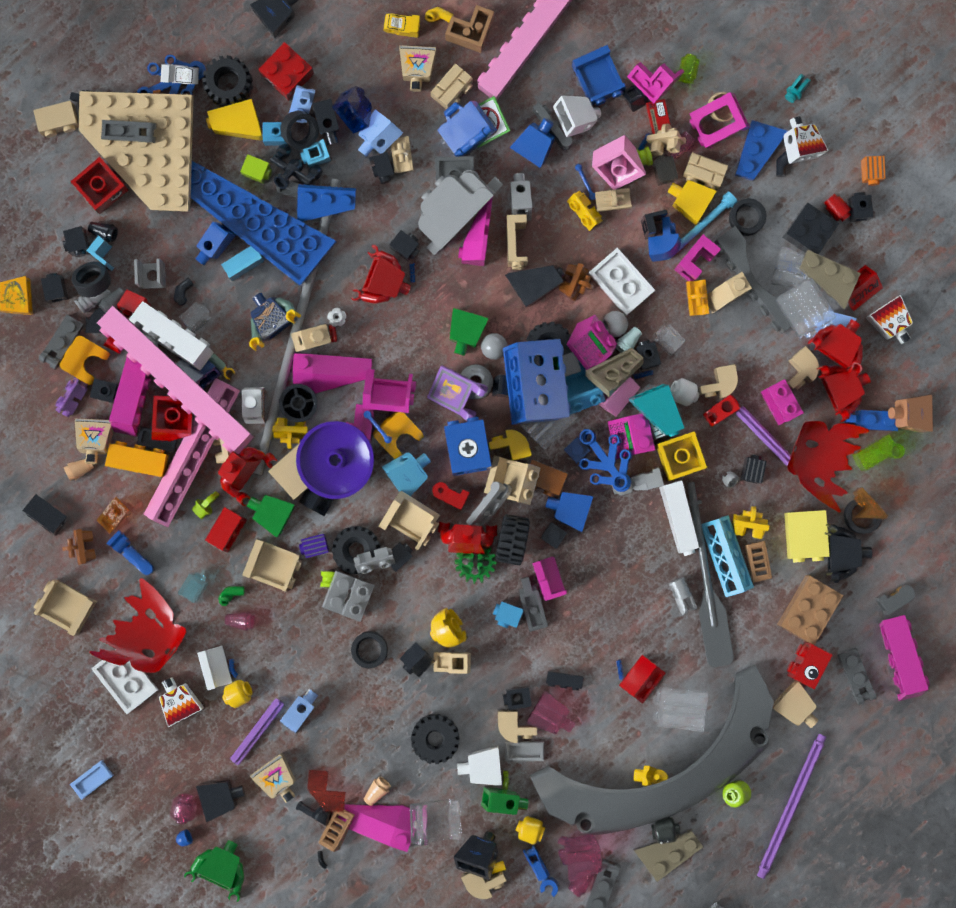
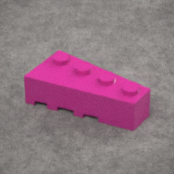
M128 357L125 361L109 422L114 432L137 437L142 410L146 401V393L150 387L151 379L150 375H146L140 369L142 365L138 361L134 363Z
M905 615L883 620L879 625L885 649H890L888 661L890 666L895 669L894 684L900 688L901 694H897L898 700L902 701L923 695L929 690L930 684L928 677L923 674L922 668L924 665L922 658L917 655L916 649H918L916 639L911 636L912 626L910 621L906 620Z

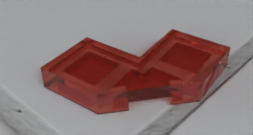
M309 770L307 791L315 798L324 811L344 813L346 792L327 790L328 771Z

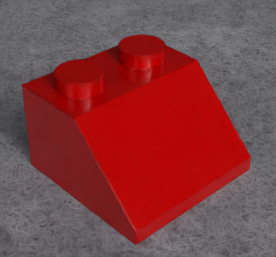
M154 396L152 440L172 441L190 436L192 412L188 414L181 407L183 403L180 400L174 401L169 396Z

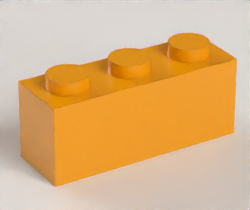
M116 441L115 444L109 443L105 466L163 477L166 473L169 455L164 454L165 450L153 448L152 452L146 451V447L141 445H134V448L126 447L127 443Z

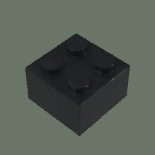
M807 202L782 238L804 253L810 250L819 254L839 223Z

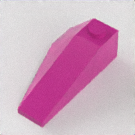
M493 197L478 211L464 240L463 247H459L458 258H462V264L484 266Z
M294 353L293 384L306 385L317 394L340 386L360 382L366 379L367 369H372V359Z
M341 805L343 809L355 815L349 827L350 830L393 848L408 852L421 811L404 805ZM340 815L338 816L339 819L346 822L347 819Z

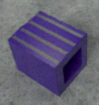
M325 534L301 539L302 544H299L301 555H305L306 558L329 553Z

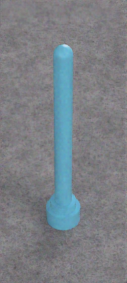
M728 191L724 194L721 203L681 239L679 251L726 208H733L738 201L732 193Z

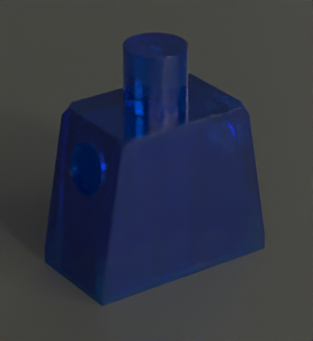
M354 86L342 92L332 108L353 134L368 128L372 105L365 97L364 89Z

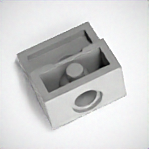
M335 571L322 607L361 622L374 585Z

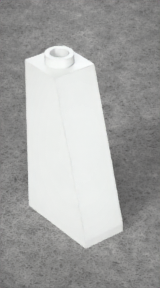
M678 481L659 487L678 553H684V556L695 553L694 549L699 548L683 482Z

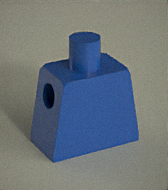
M544 118L540 125L536 123L530 124L510 148L541 168L545 164L555 140V136L549 133L554 125L553 122Z
M212 222L196 246L201 251L195 259L205 265L210 258H219L236 234L222 223Z
M562 492L559 499L548 496L545 507L556 510L554 519L582 532L593 497Z

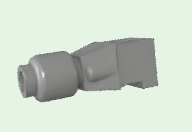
M659 467L652 468L651 472H642L631 477V486L625 492L616 491L613 485L612 488L614 495L622 496L632 493L633 489L649 490L664 486ZM621 479L620 485L623 486L625 484V480Z

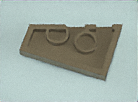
M810 250L806 251L799 267L814 283L818 284L830 297L835 299L843 309L846 308L861 274Z
M630 348L586 370V377L610 397L644 364V358L633 348Z
M690 830L677 835L676 842L665 844L654 842L633 850L658 882L702 849L703 846Z

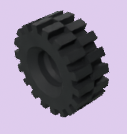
M543 322L540 325H536L527 336L526 342L560 339L564 348L563 355L572 353L567 346L571 335L561 324Z
M351 526L345 528L338 533L333 541L332 557L336 565L344 572L358 574L355 568L354 557L349 553L351 544L355 542L362 544L364 553L370 551L372 558L375 557L374 550L381 548L377 536L365 527Z
M430 714L421 718L416 723L411 735V745L416 756L418 755L422 761H427L429 764L444 763L449 758L451 759L458 750L460 740L458 728L447 716ZM439 732L443 736L442 744L437 747L431 746L428 742L429 734Z

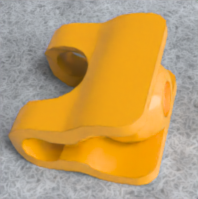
M77 336L67 349L60 363V368L86 384L92 385L95 378L85 370V360L90 356H97L108 360L111 354L85 337Z
M394 412L380 425L386 435L392 438L390 443L384 441V437L377 429L373 432V437L394 459L402 456V453L396 446V441L400 435L410 434L418 441L424 437L423 433L403 412Z

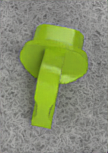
M215 491L205 501L197 499L192 511L201 519L206 515H211L212 508L210 505L220 494Z

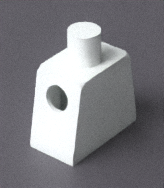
M563 95L553 106L566 137L590 130L597 122V119L601 117L600 108H593L587 97Z
M498 746L468 753L467 763H457L458 775L470 774V783L502 785Z

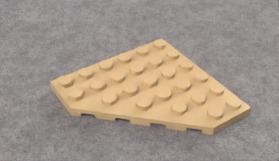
M80 91L79 131L150 210L190 212L194 96ZM102 120L156 123V130H154L156 143L102 140ZM142 129L141 136H146V129Z

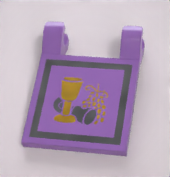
M441 365L427 398L459 414L467 421L468 418L476 416L475 411L464 408L471 392L473 391L483 397L488 387Z

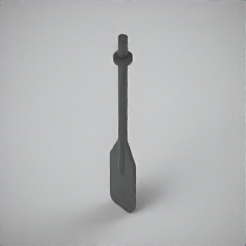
M695 482L687 483L690 499L688 506H691L705 588L699 610V618L706 660L712 667L731 664L734 659L725 607L712 589L698 506L702 504V500H697Z

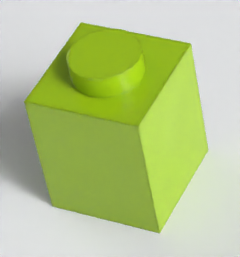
M247 154L240 172L242 176L264 184L265 180H269L272 169H270L271 166L268 162Z

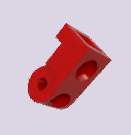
M731 393L702 415L712 427L739 410L741 406Z
M443 482L436 483L432 489L433 495L437 499L460 510L463 509L470 494L465 490H462L461 494L449 489Z

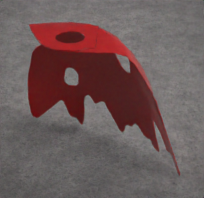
M806 421L803 423L795 443L797 450L794 452L793 449L788 462V471L793 475H798L801 485L814 497L835 511L841 512L832 495L843 496L848 494V492L834 484L831 478H835L834 471L852 470L851 466L848 465L846 456L853 454L854 451L861 448L843 440L859 438V434L868 433L869 430L857 425L837 423L828 431L825 422ZM807 440H813L819 445L816 448H809L806 442ZM819 477L825 483L824 487L819 486L814 481L815 478Z
M140 578L142 599L133 595L124 597L138 612V616H132V622L113 620V623L116 625V634L99 639L116 650L100 649V652L90 651L89 653L101 660L119 666L125 665L130 661L131 666L137 671L155 673L176 652L186 634V628L179 624H173L174 613L165 599L152 585L143 578ZM148 608L155 613L156 618L163 624V627L155 619H150L146 616L145 612ZM144 649L153 650L155 655L150 658L141 651ZM167 649H170L168 654H165V651Z

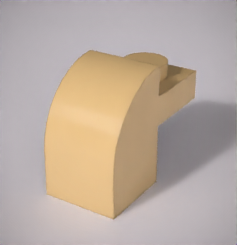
M805 346L789 360L798 371L787 382L791 390L794 388L798 390L804 385V379L808 383L813 382L819 369L816 370L819 367L817 358Z
M735 364L715 368L716 384L700 386L698 388L699 395L705 394V398L717 396L716 392H718L719 399L730 395L738 383Z
M434 652V672L471 673V653Z
M498 710L499 731L506 740L518 743V735H521L522 739H532L533 735H537V726H518L517 710Z
M503 871L491 876L490 880L468 872L461 874V879L468 892L479 899L491 898L492 892L490 889L497 890L504 886V882H506Z

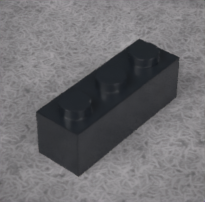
M547 671L546 684L551 687L559 685L560 688L564 689L572 687V690L579 691V689H582L584 677Z

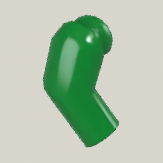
M244 586L226 587L219 595V604L227 606L234 596L245 595Z

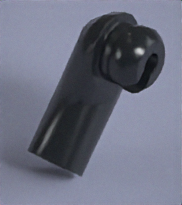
M786 151L776 160V177L786 176V165L789 163Z

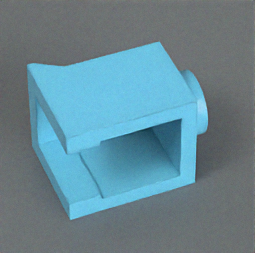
M324 139L315 142L309 148L303 149L304 152L300 153L303 163H308L309 168L331 161ZM318 149L320 155L311 158L309 151Z

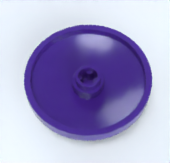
M341 421L325 422L312 428L301 440L296 454L297 471L303 483L315 494L329 499L346 498L362 489L370 479L374 468L373 448L366 435L357 427Z

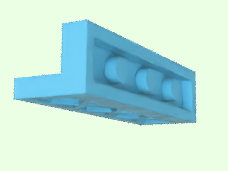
M729 515L703 523V534L725 596H732L754 588ZM714 525L716 529L715 536L710 534L708 526ZM717 543L722 546V554L716 552L715 546ZM723 561L729 566L728 573L722 569ZM729 579L735 583L737 590L730 591L728 586Z

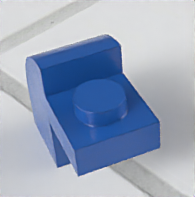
M662 217V236L648 237L649 256L652 262L672 258L681 247V238L678 233L676 234V225L672 223L670 217Z

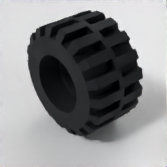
M227 55V58L219 56L220 60L218 61L215 58L211 60L213 64L210 65L208 63L206 66L207 71L204 70V78H202L205 91L215 104H220L221 107L246 101V97L251 95L250 90L253 89V80L243 61L240 62L239 58L235 57L233 59L229 55ZM227 73L237 75L239 80L236 87L232 90L224 91L218 88V80L222 75Z
M505 514L497 546V562L518 566L522 564L530 527L529 518Z

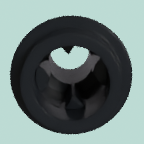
M91 221L88 225V232L97 237L100 236L106 242H114L118 235V228L114 224Z

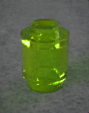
M686 54L685 57H681L679 70L683 69L684 73L679 77L680 82L693 84L694 80L697 79L700 60L697 59L696 55Z

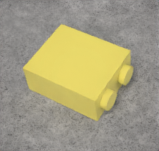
M826 510L784 513L788 559H793V562H805V558H812V561H824V557H830L828 535H825V532L828 533Z

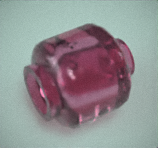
M179 794L172 800L170 816L178 824H187V822L192 821L195 818L197 809L196 800L190 794Z

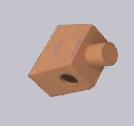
M932 395L896 400L895 407H891L888 410L889 418L895 419L897 428L919 433L932 432Z

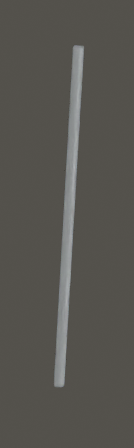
M332 179L330 187H340L341 181ZM332 215L324 216L320 221L318 231L326 236ZM318 266L303 284L296 312L301 314V317L298 318L296 316L297 320L292 325L259 450L265 454L269 451L273 436L272 428L276 424L280 410L279 399L286 388L294 358L295 347L291 333L301 331ZM263 460L253 473L262 475L265 466Z

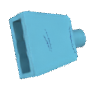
M408 452L383 465L382 469L399 492L403 491L411 496L427 480L428 476L423 468L431 461L425 453L415 459Z

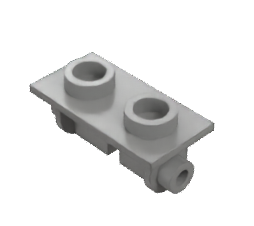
M384 547L374 550L375 557L373 558L370 551L358 554L357 557H354L355 568L358 574L370 573L373 569H384L395 564L392 549Z

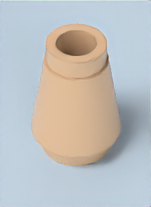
M86 459L67 463V466L63 468L69 480L75 479L76 481L93 469V465L85 463Z
M382 777L374 779L363 798L368 805L373 806V804L389 792L391 785Z

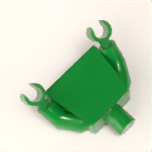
M227 840L224 849L215 846L214 849L206 850L196 857L190 867L191 869L184 874V877L186 878L188 874H192L193 879L191 882L197 877L230 891L229 900L231 895H237L236 902H238L245 879L243 865L239 862L240 857L234 855L238 845Z

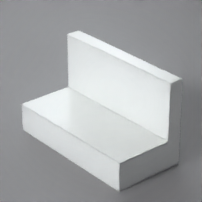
M223 646L197 653L207 690L232 683Z

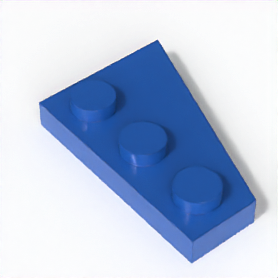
M752 120L735 176L753 181L784 138V134L788 131Z

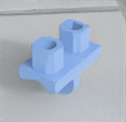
M297 85L289 113L299 110L309 114L315 90ZM299 119L296 122L306 123L307 121L305 119Z

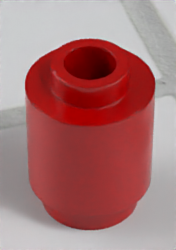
M833 194L823 203L826 206L825 209L836 222L839 219L843 222L851 215L849 213L851 208L836 194Z

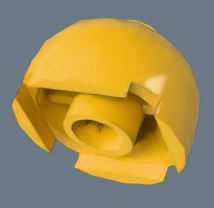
M445 608L434 616L431 621L430 635L435 642L437 641L444 647H454L466 641V631L462 632L460 627L463 623L453 609L448 610V608Z

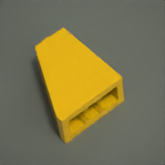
M252 99L207 111L209 116L206 118L208 128L212 129L215 134L263 140V134Z

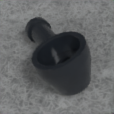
M299 801L296 806V810H300L325 826L328 825L331 819L332 811L323 805L314 810L303 804L302 801Z

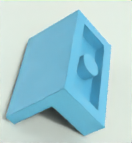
M98 236L86 251L111 271L114 269L103 259L112 246Z
M250 246L221 265L229 279L234 281L263 263L264 260Z

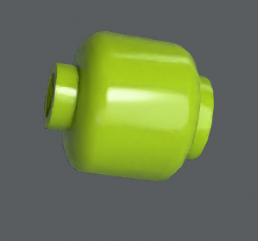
M737 780L728 783L724 787L722 796L727 805L736 808L750 801L751 789L746 782Z

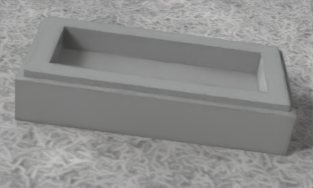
M505 741V761H544V741H518V743Z

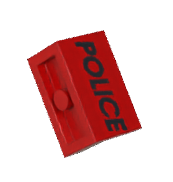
M864 265L857 271L861 274L848 301L853 311L883 289L877 273L867 265Z

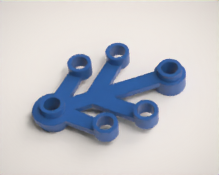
M167 55L165 57L166 64H169L168 60L173 58L174 62L172 64L198 67V80L204 77L203 72L204 70L206 71V68L200 61H193L188 64L177 60L174 55ZM154 62L150 63L147 67L148 72L151 75L161 76V68ZM156 66L157 70L151 72V67ZM161 82L150 88L141 87L137 93L147 91V93L153 94L154 90L163 91L171 87L169 94H178L182 83ZM187 84L186 89H183L181 94L184 95V93L189 92L190 95H193L196 84Z
M589 429L583 430L580 433V441L583 444L590 445L601 462L583 458L579 462L580 468L583 470L609 471L612 477H602L600 474L594 473L590 477V482L594 485H613L614 489L618 492L627 491L631 486V478L627 475L628 463L633 456L632 452L626 449L620 452L621 464L618 471L615 467L617 447L621 444L620 436L614 434L609 437L610 446L607 456L596 441L595 432ZM589 434L592 435V439L590 441L587 440V436ZM614 437L618 439L616 444L612 442ZM625 452L629 454L627 459L623 457ZM585 461L588 462V466L586 468L583 467V463ZM595 476L599 477V481L597 483L594 482ZM621 479L625 480V484L623 486L620 485Z

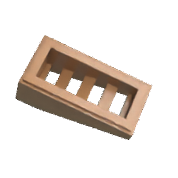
M765 541L744 545L753 583L771 579L772 574ZM758 548L761 549V552L752 554L751 550ZM762 555L763 559L753 561V557ZM764 563V567L755 568L754 566L756 564ZM766 570V574L756 576V572Z
M337 806L319 840V844L333 852L340 850L355 815ZM340 815L347 819L346 822L339 819L338 816ZM335 823H338L339 825L343 826V828L341 829L340 827L336 826ZM332 830L337 832L339 835L337 836L333 834Z

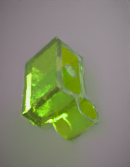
M887 434L852 454V457L860 470L866 471L888 457L891 459L903 457L905 449L901 444H895L891 436ZM894 446L899 449L897 457L892 454Z

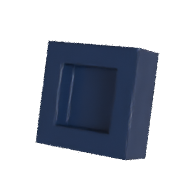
M579 437L575 438L564 449L576 464L591 451L580 441Z

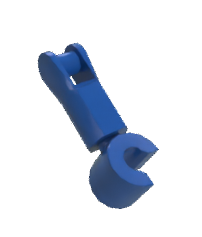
M118 530L106 544L120 554L124 552L122 555L136 566L142 574H151L154 571L153 565L133 546L129 547L130 540L123 532Z
M532 845V848L527 851L524 849L523 853L538 881H542L540 885L541 893L545 891L547 885H551L553 887L551 894L554 897L559 887L557 880L553 877H548L550 874L535 845ZM536 855L538 860L532 862L530 857Z

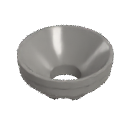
M470 365L461 372V375L468 379H471L474 375L479 376L482 380L481 384L488 387L483 397L472 391L469 396L470 399H481L489 394L493 386V377L487 368L481 365Z

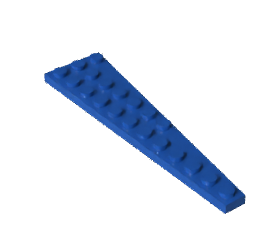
M192 161L191 199L299 286L303 285L337 243L334 239Z

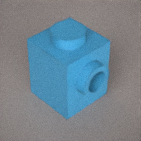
M263 122V143L265 146L288 145L281 136V122Z
M501 601L500 605L496 604L493 615H496L495 620L498 621L497 625L508 628L509 625L517 628L523 613L522 608Z

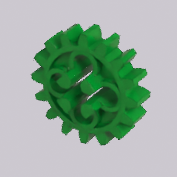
M491 548L485 549V555L478 554L477 575L472 574L474 554L456 553V557L459 559L455 560V564L459 566L455 570L456 572L461 571L459 577L465 576L466 582L472 579L473 584H476V580L483 583L484 577L489 580V573H494L495 569L492 567L496 566V561H492L495 559V554L490 555ZM468 560L469 563L464 565L462 562ZM487 561L489 564L483 566L482 562Z

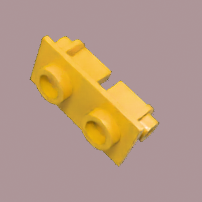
M578 191L567 200L570 208L578 215L582 224L589 231L603 221L601 219L602 216L595 207L587 208L591 205V202L584 192Z

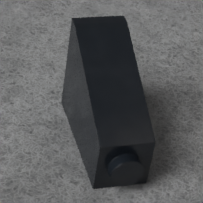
M557 265L511 272L505 275L525 307H530L567 282L565 271L561 266L558 267Z

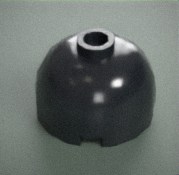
M293 384L287 387L279 399V408L282 414L293 422H304L310 419L316 413L318 407V399L315 392L303 384Z

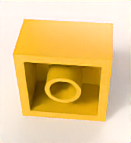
M695 432L656 445L668 481L707 468Z

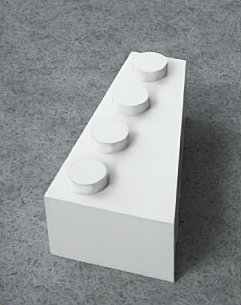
M143 301L129 319L143 334L199 371L214 353L209 348L210 344L203 338L198 340L192 331L187 328L186 330L182 329L178 322L173 319L169 320L164 313L159 310L156 311Z

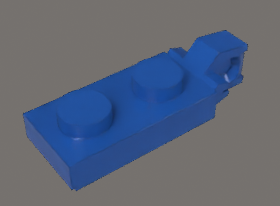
M859 410L855 411V415H850V418L844 421V423H855V425L868 430L898 431L896 421L889 418L888 411Z

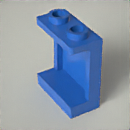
M608 45L572 61L573 70L591 105L599 106L605 103L607 98L612 96L617 98L624 94L623 91L626 89V85L622 83L610 57Z

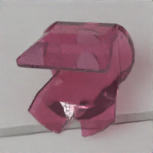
M593 834L579 837L562 836L559 838L557 843L563 845L565 849L558 850V854L563 865H568L569 881L601 872V849Z

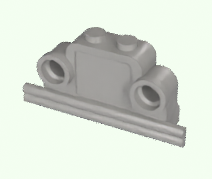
M474 170L463 171L459 178L455 175H448L446 177L442 175L434 183L437 187L433 191L429 189L421 197L423 199L421 203L423 214L420 216L418 225L420 230L432 241L426 247L432 254L435 255L494 196L503 185L496 176L486 184Z

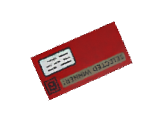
M665 99L658 100L655 103H646L652 134H657L659 130H662L663 124H670Z

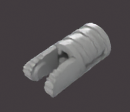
M106 290L102 294L90 298L80 296L74 302L85 315L96 305H99L101 303L100 300L111 294V292Z
M685 577L668 583L682 615L688 613L686 603L691 610L697 609Z

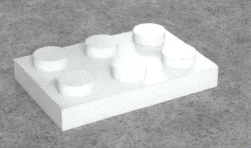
M618 248L588 273L625 316L655 291Z
M102 660L91 668L126 714H129L159 690L145 672L135 670L131 666L130 661L125 665L119 666Z

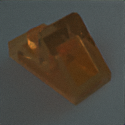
M863 487L857 488L853 492L856 496L854 498L861 507L865 506L854 518L886 519L888 517Z
M115 497L96 521L110 534L132 512Z

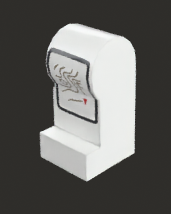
M162 64L161 82L198 84L199 68Z

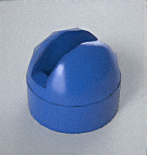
M187 829L179 832L176 837L177 844L183 847L193 843L191 833Z

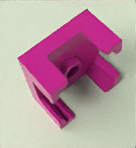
M703 234L674 270L687 281H695L702 273V270L694 264L696 260L702 256L710 262L721 248Z

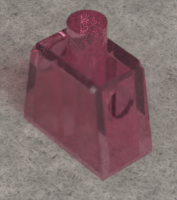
M546 690L543 691L526 721L529 725L553 734H557L560 727L570 733L575 725V722L566 718L570 710Z

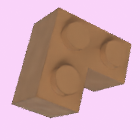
M476 5L470 23L452 16L445 33V40L481 53L494 19V11Z

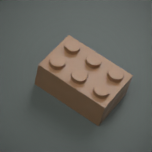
M805 575L777 625L803 641L815 645L843 595L815 578Z

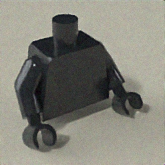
M826 524V526L830 527L829 533L825 532V535H828L830 556L827 557L828 573L826 575H830L832 578L828 584H834L856 573L858 567H862V559L872 558V548L862 547L861 539H857L856 535L846 528L835 524Z

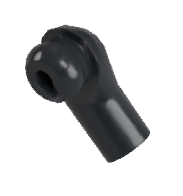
M189 277L175 288L174 301L180 306L187 303L185 292L194 285Z

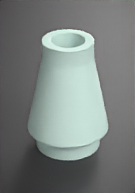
M633 327L616 341V349L620 353L630 348L634 349L642 332L638 328Z

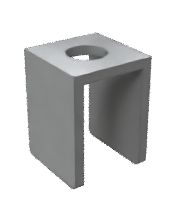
M160 258L156 259L157 263L142 264L138 259H134L135 284L139 288H166L165 263ZM152 270L157 272V280L150 281L147 277L148 273Z

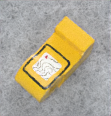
M386 14L383 30L391 34L418 38L420 16Z

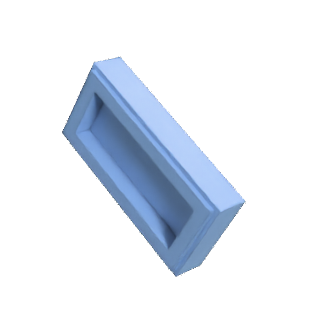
M101 760L70 785L82 800L114 775L103 760Z

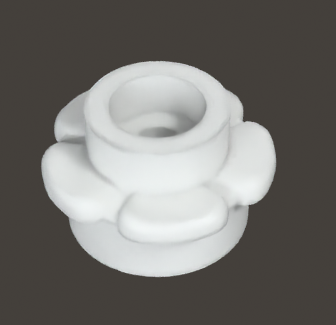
M334 308L328 313V320H330L329 323L332 326H342L345 323L346 313L341 311L340 308Z

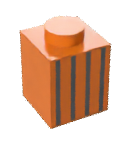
M867 156L861 160L862 183L875 186L885 179L884 156Z

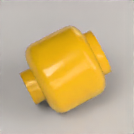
M236 680L225 686L222 697L225 704L238 708L251 700L253 691L248 682Z
M526 816L523 821L519 820L515 831L519 832L518 838L534 845L537 841L541 842L545 827H543L541 820Z

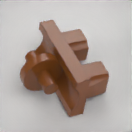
M580 263L577 266L568 265L566 275L573 278L571 283L565 282L562 284L559 290L570 300L576 301L579 293L584 295L586 289L592 290L593 285L589 284L591 277L587 275L588 269Z
M74 530L75 545H73V538L67 539L68 546L62 547V550L69 552V558L75 557L74 550H76L78 565L86 564L87 561L96 559L94 549L84 550V542L93 541L92 531Z

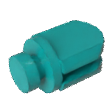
M800 74L795 82L786 89V100L794 103L795 100H800L802 93L809 86L811 80L807 78L802 83L805 76Z

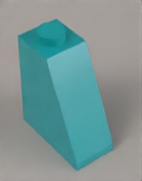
M661 384L629 398V401L662 434L672 437L679 434V430L684 429L669 385Z

